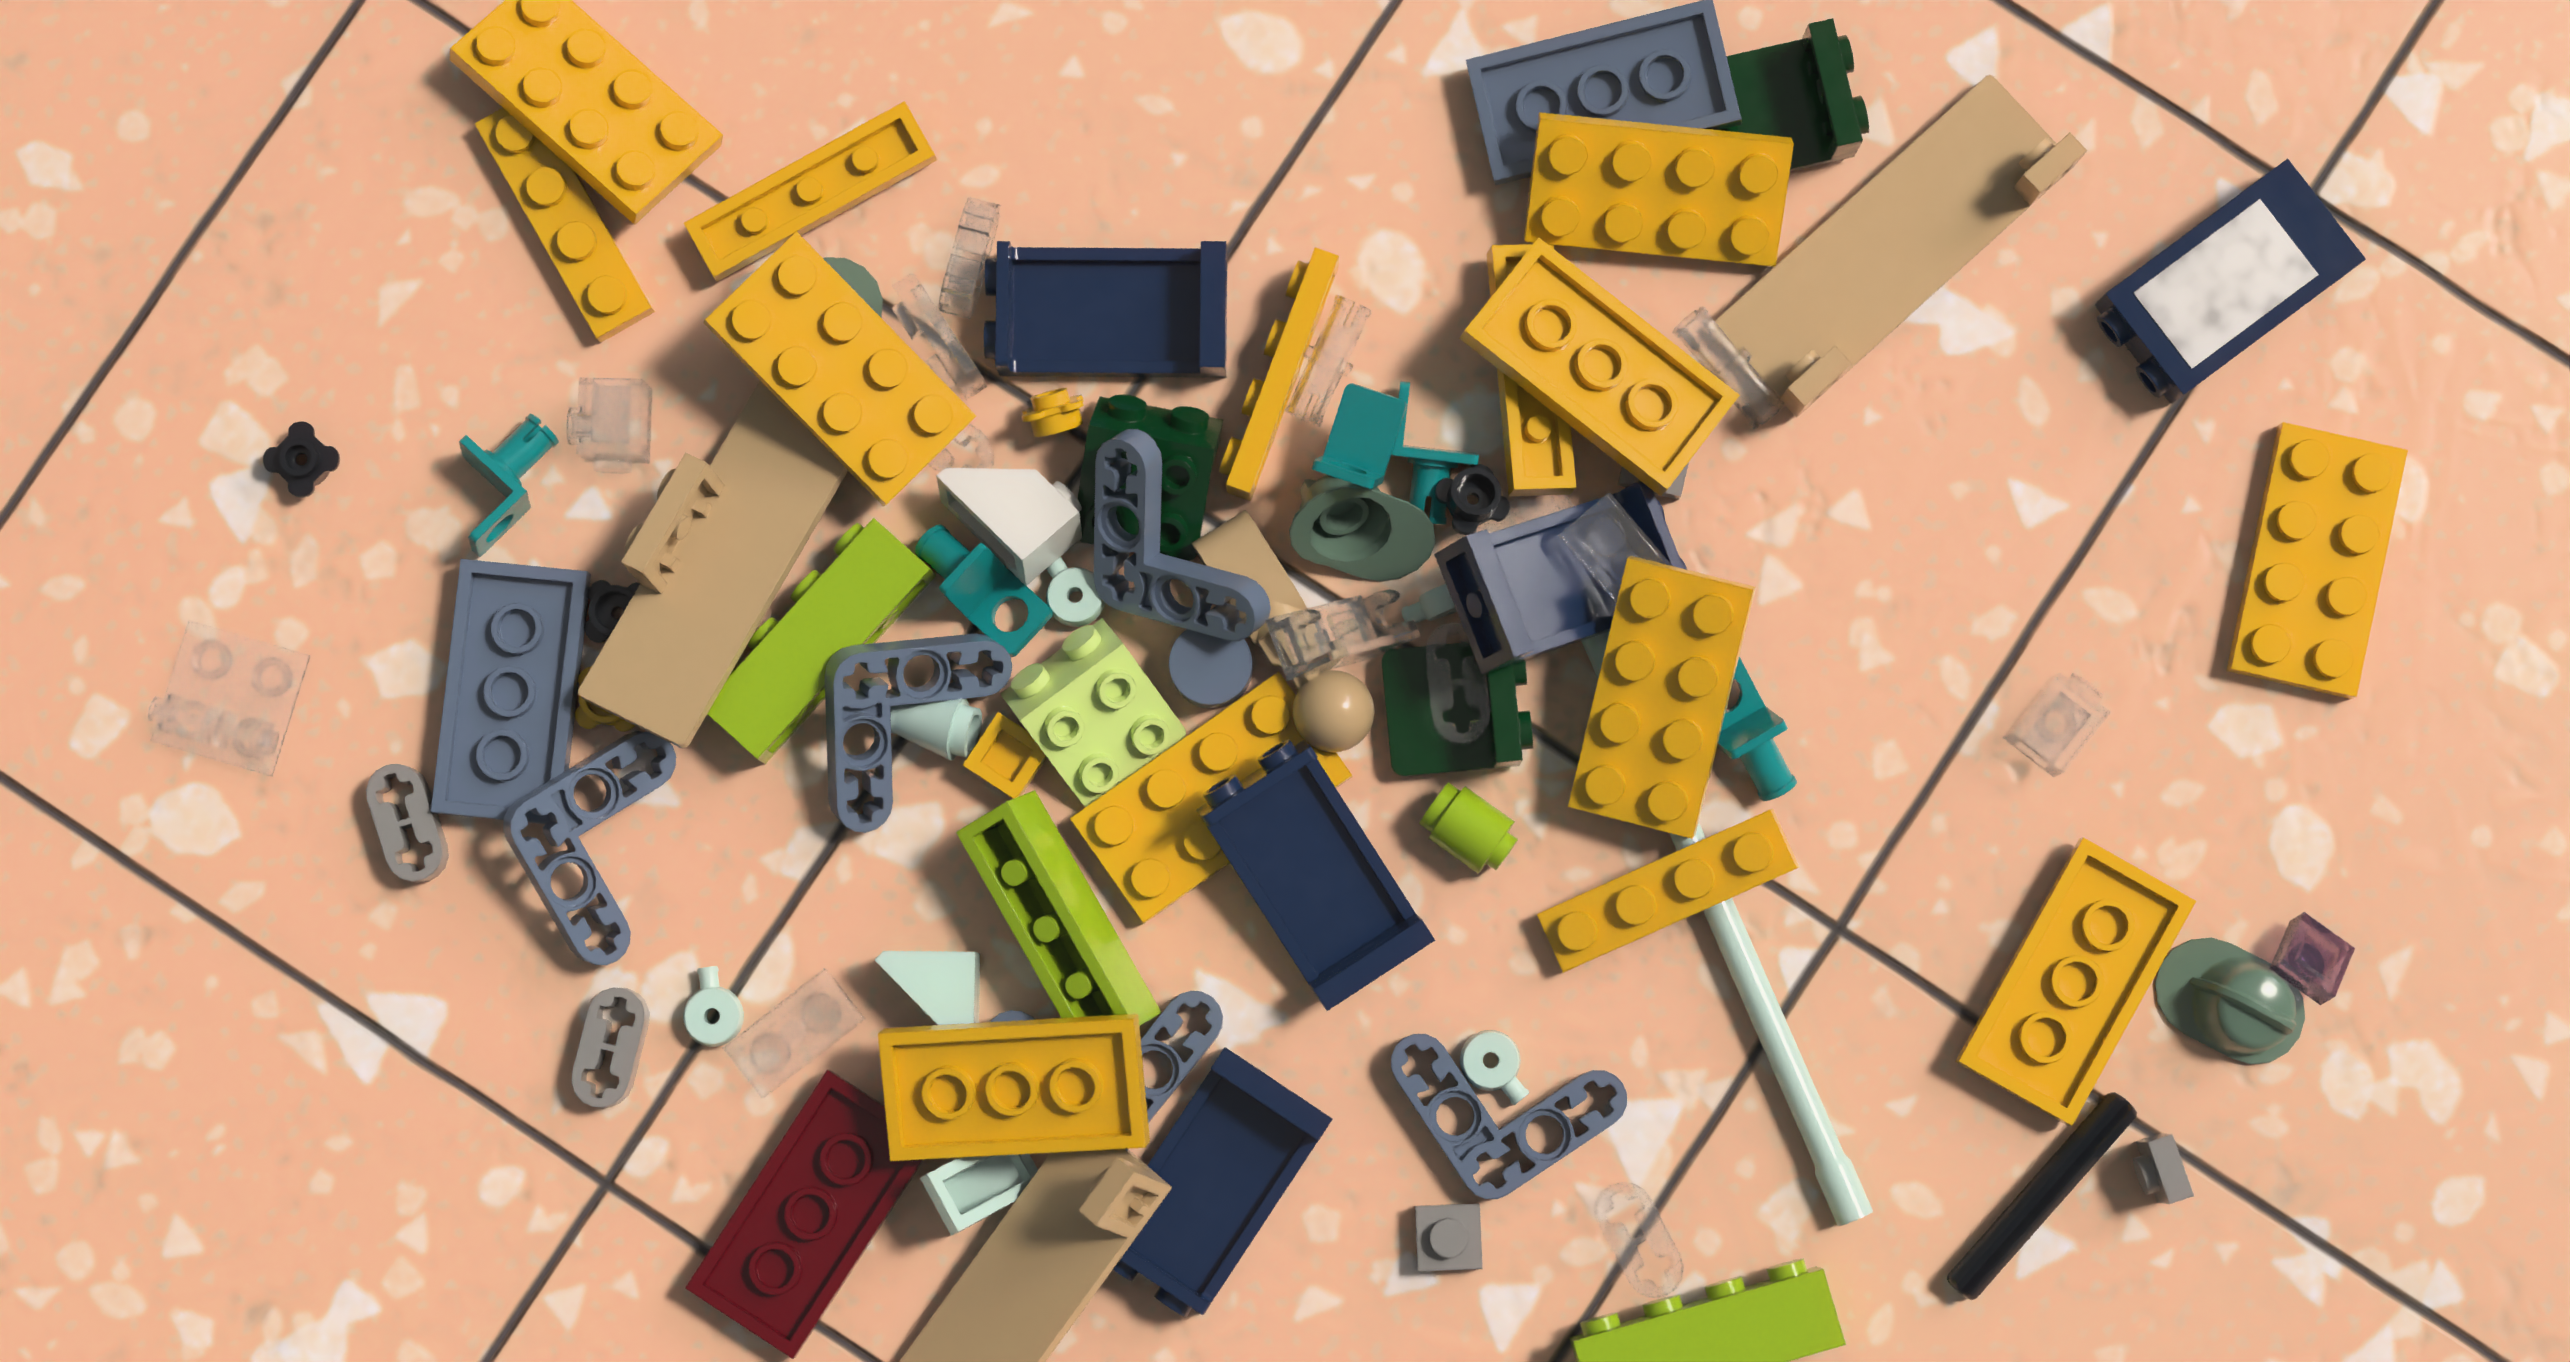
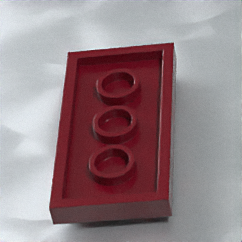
M827 1070L685 1289L790 1358H796L924 1159L890 1161L885 1105L833 1071Z

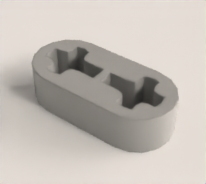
M401 764L385 765L376 770L369 779L366 795L386 862L391 871L401 879L416 883L429 882L442 873L449 858L448 845L439 816L431 812L432 794L424 776L414 768ZM395 776L399 782L413 785V793L405 796V805L409 818L402 819L400 809L396 804L383 801V794L392 789L390 779ZM413 827L418 842L431 844L433 853L424 857L425 868L420 871L415 864L403 863L402 854L411 849L406 829Z
M612 987L601 991L592 1000L588 1008L572 1070V1086L578 1098L583 1103L592 1107H612L620 1104L629 1096L634 1085L649 1026L650 1011L641 995L631 989ZM619 998H624L627 1000L626 1010L635 1014V1021L632 1026H621L616 1044H610L608 1041L612 1022L602 1019L605 1007H616ZM607 1050L613 1052L610 1073L619 1077V1084L617 1088H606L601 1098L595 1095L596 1085L587 1081V1073L589 1069L601 1068Z

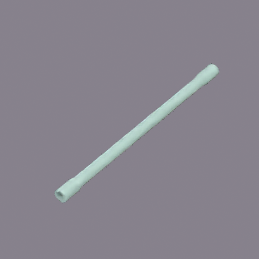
M1609 632L1581 641L1597 678H1599ZM1698 823L1696 835L1693 839L1669 833L1677 851L1706 838L1700 823ZM1733 898L1703 910L1815 1165V1176L1837 1226L1848 1224L1872 1213L1873 1209L1852 1161L1846 1156Z

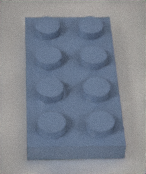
M1702 0L1466 59L1495 185L1531 177L1539 112L1722 130L1742 125L1713 0Z
M460 559L431 805L432 813L504 820L508 808L517 800L569 769L579 685L578 677L580 675L585 633L584 626L588 607V589L590 588L591 574L589 572ZM530 810L525 814L528 823L546 824L550 822L548 815H536Z

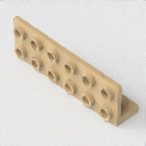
M1987 75L1717 318L1713 328L1786 408L1798 418L2064 177L2088 150L2071 132L2056 143L1994 76Z
M1129 1149L1050 1153L899 1362H1046L1172 1187Z

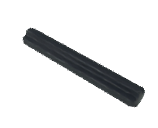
M2115 1092L2108 1093L1950 1271L1947 1280L1956 1291L1969 1300L1978 1298L2137 1116V1111L2131 1103Z

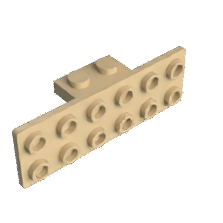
M761 381L757 384L710 466L707 462L685 452L677 468L671 469L662 479L657 492V502L645 522L637 525L629 535L625 546V556L621 561L640 585L578 689V694L585 701L680 748H687L690 745L848 472Z

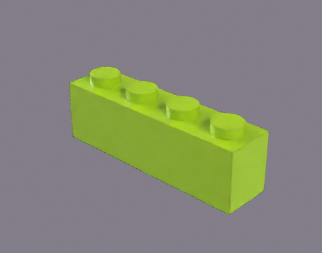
M875 518L865 528L860 523H856L840 538L833 549L838 557L822 575L817 570H813L799 583L790 596L795 605L779 622L774 617H771L758 628L747 644L753 651L736 669L732 670L708 712V715L756 759L765 764L825 699V671L832 655L841 648L851 645L876 643L936 577L934 572Z
M1035 790L1006 801L956 832L1061 1018L1138 1014L1140 1026L1162 1013Z
M1804 1258L1767 1268L1769 1280L1749 1286H1744L1742 1276L1707 1285L1704 1287L1707 1298L1682 1305L1679 1294L1645 1303L1642 1305L1645 1316L1621 1323L1617 1312L1588 1319L1580 1323L1583 1334L1569 1337L1576 1362H1789L1844 1346L1846 1343L1824 1269L1818 1266L1807 1269Z

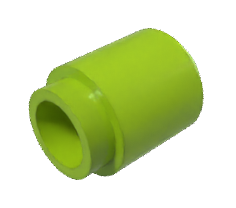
M1449 782L1435 798L1419 823L1431 832L1428 839L1476 873H1479L1486 864L1497 870L1518 841L1516 837L1508 833L1515 823L1514 820L1466 786L1460 791Z

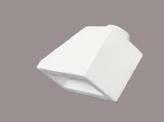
M945 468L936 475L941 503L1026 586L1082 539L1079 513L1082 508L1079 501L1063 483L1056 481L1054 484H1050L1036 469Z

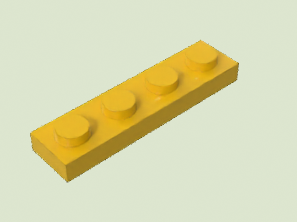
M903 101L684 222V225L711 274L718 282L780 248L796 231L800 235L807 233L937 161V158L909 107Z
M503 107L474 123L596 339L602 343L655 312L654 308L577 173Z
M1533 244L1492 245L1486 253L1490 298ZM1497 368L1508 496L1571 495L1577 488L1571 426Z
M1315 247L1309 264L1300 260L1296 263L1286 291L1287 297L1295 299L1287 322L1276 319L1263 353V355L1269 356L1273 360L1265 381L1254 378L1250 385L1241 414L1251 417L1243 440L1231 437L1219 469V473L1229 476L1226 482L1227 493L1248 501L1252 500L1337 274L1339 256Z
M1770 809L1542 911L1537 916L1564 973L1800 867L1774 810Z

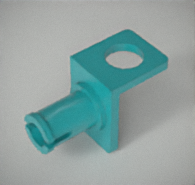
M1400 381L1398 398L1404 400L1408 406L1410 382ZM1406 408L1392 455L1408 457L1407 462L1413 463L1409 503L1424 511L1425 499L1427 496H1430L1429 519L1433 524L1446 525L1447 506L1440 503L1435 497L1437 484L1444 478H1450L1451 468H1458V463L1478 465L1479 454L1403 445L1407 415Z
M1354 383L1346 385L1324 454L1314 459L1311 469L1369 489H1374L1381 485L1407 408L1406 402Z
M531 413L493 452L487 449L483 451L467 435L459 441L463 458L506 497L468 536L471 549L478 557L483 556L531 509L528 492L522 487L519 479L552 447L559 443L555 434L546 425L541 428L539 426L541 420Z
M941 524L930 528L919 539L915 548V554L921 560L926 561L945 579L939 586V591L980 631L1002 645L1010 657H1015L1052 618V609L1012 574L983 543L978 544L970 551ZM1011 599L1025 602L1028 608V617L1021 628L1012 632H1004L997 628L995 615L1001 604Z
M1739 657L1734 679L1740 689L1739 699L1731 709L1725 712L1717 748L1731 759L1740 757L1758 790L1759 798L1762 801H1770L1786 794L1797 784L1795 776L1791 774L1773 739L1786 731L1788 727L1783 718L1765 706Z

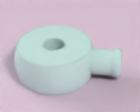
M1061 557L1047 568L1052 580L1047 588L1046 603L1052 609L1053 617L1060 623L1072 627L1084 626L1093 622L1101 614L1105 606V602L1100 598L1095 588L1094 573L1085 568H1068ZM1079 591L1083 593L1082 599L1079 602L1073 603L1069 601L1070 595L1073 592Z
M1446 584L1422 594L1419 597V602L1402 608L1404 621L1411 627L1425 619L1432 621L1457 612Z
M718 966L697 969L700 990L689 998L683 1013V1021L688 1034L697 1043L708 1047H718L731 1042L739 1034L744 1021V1011L738 997L730 990L719 985ZM712 1009H716L720 1014L719 1021L715 1024H711L707 1018L709 1011Z
M1484 1030L1474 1034L1466 1041L1460 1054V1066L1464 1077L1469 1083L1485 1091L1502 1089L1512 1105H1516L1529 1094L1528 1089L1516 1077L1520 1069L1521 1057L1516 1043L1508 1035L1497 1030ZM1491 1052L1497 1056L1498 1063L1494 1068H1487L1483 1064V1057L1486 1053Z

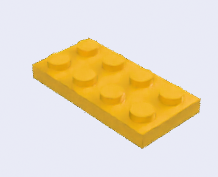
M504 0L450 48L449 60L634 225L722 144L723 134L572 0Z
M1539 112L1524 227V241L1535 243L1540 238L1547 244L1776 266L1794 147L1791 137Z
M797 231L703 322L883 507L976 417L972 410Z
M1540 238L1535 241L1459 337V339L1659 496H1662L1740 396Z
M2282 422L2277 426L2226 671L2347 699L2357 697L2408 450Z
M1634 556L1627 558L1568 807L1691 839L1694 838L1752 606L1755 586Z
M1279 671L1070 818L1144 924L1230 864L1196 809L1207 803L1203 794L1209 788L1235 774L1239 781L1260 769L1261 766L1257 759L1275 745L1290 739L1295 746L1304 740L1298 733L1293 720V703L1296 695ZM1311 746L1318 756V761L1336 788L1352 778L1351 772L1336 752L1321 751Z
M2079 838L1955 1062L2062 1123L2072 1126L2194 907L2196 900L2086 838Z
M1138 1014L884 1028L878 1033L890 1161L1146 1148L1150 1143Z

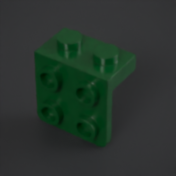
M1833 18L1809 23L1800 40L1726 56L1742 125L1722 129V131L1791 137L1794 147L1790 171L1855 156L1863 142L1862 134L1869 133V120L1862 96L1852 97L1847 73L1854 72L1852 48L1847 35L1837 36Z
M1114 395L1110 398L1099 396L1088 425L1077 498L1082 508L1079 512L1082 539L1079 541L1094 544L1095 466L1097 451L1104 442L1127 429H1138L1147 433L1156 442L1161 452L1160 553L1187 561L1193 560L1197 553L1191 543L1201 538L1211 471L1220 444L1223 419L1209 417L1205 411L1195 407L1181 406L1170 410L1149 406L1144 400L1131 395ZM1126 451L1121 453V458L1127 459ZM1131 463V473L1137 470V465ZM1124 484L1120 488H1126V484ZM1117 506L1116 516L1120 526L1126 532L1138 535L1139 523L1135 514L1124 506Z
M1469 642L1391 649L1383 655L1382 674L1392 770L1398 776L1406 777L1520 766L1523 761L1522 750L1533 749L1530 711H1518L1516 686L1527 685L1525 660L1481 674Z

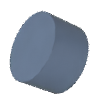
M1186 629L1172 646L1169 656V670L1177 691L1184 699L1198 707L1216 709L1232 704L1244 694L1252 678L1253 662L1245 639L1229 641Z

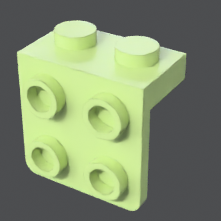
M1103 618L1093 625H1086L1072 632L1065 639L1060 650L1041 664L1035 663L1022 669L1013 678L1011 686L1000 693L1080 802L1086 807L1186 737L1184 726Z

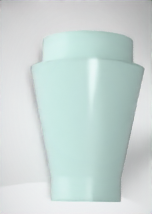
M967 699L890 706L891 733L897 734L952 761L956 756L967 758L978 742L982 724V712L980 708L969 706Z

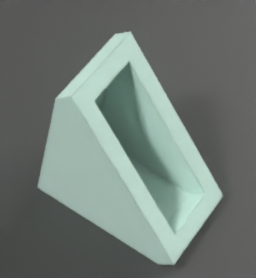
M883 951L875 959L937 1025L979 1023L980 953L959 951Z
M1030 1154L961 1157L935 1169L920 1179L952 1236L1015 1202L1038 1169Z

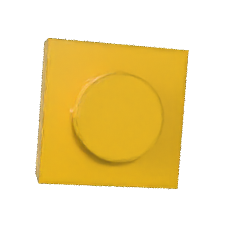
M998 712L963 763V766L1014 799L1024 793L1047 756L1027 730Z

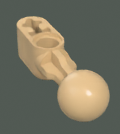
M1246 510L1192 542L1191 544L1203 565L1247 576L1257 581L1264 588L1269 597L1271 607L1269 619L1261 628L1251 634L1249 639L1254 645H1259L1270 665L1285 669L1297 688L1298 692L1293 703V720L1301 737L1314 748L1326 752H1342L1358 745L1367 736L1373 724L1375 709L1372 696L1367 687L1357 677L1347 672L1329 669L1316 648L1319 633L1306 614L1309 611L1303 599ZM1230 599L1227 604L1236 606V599ZM1239 611V617L1245 618L1246 613Z

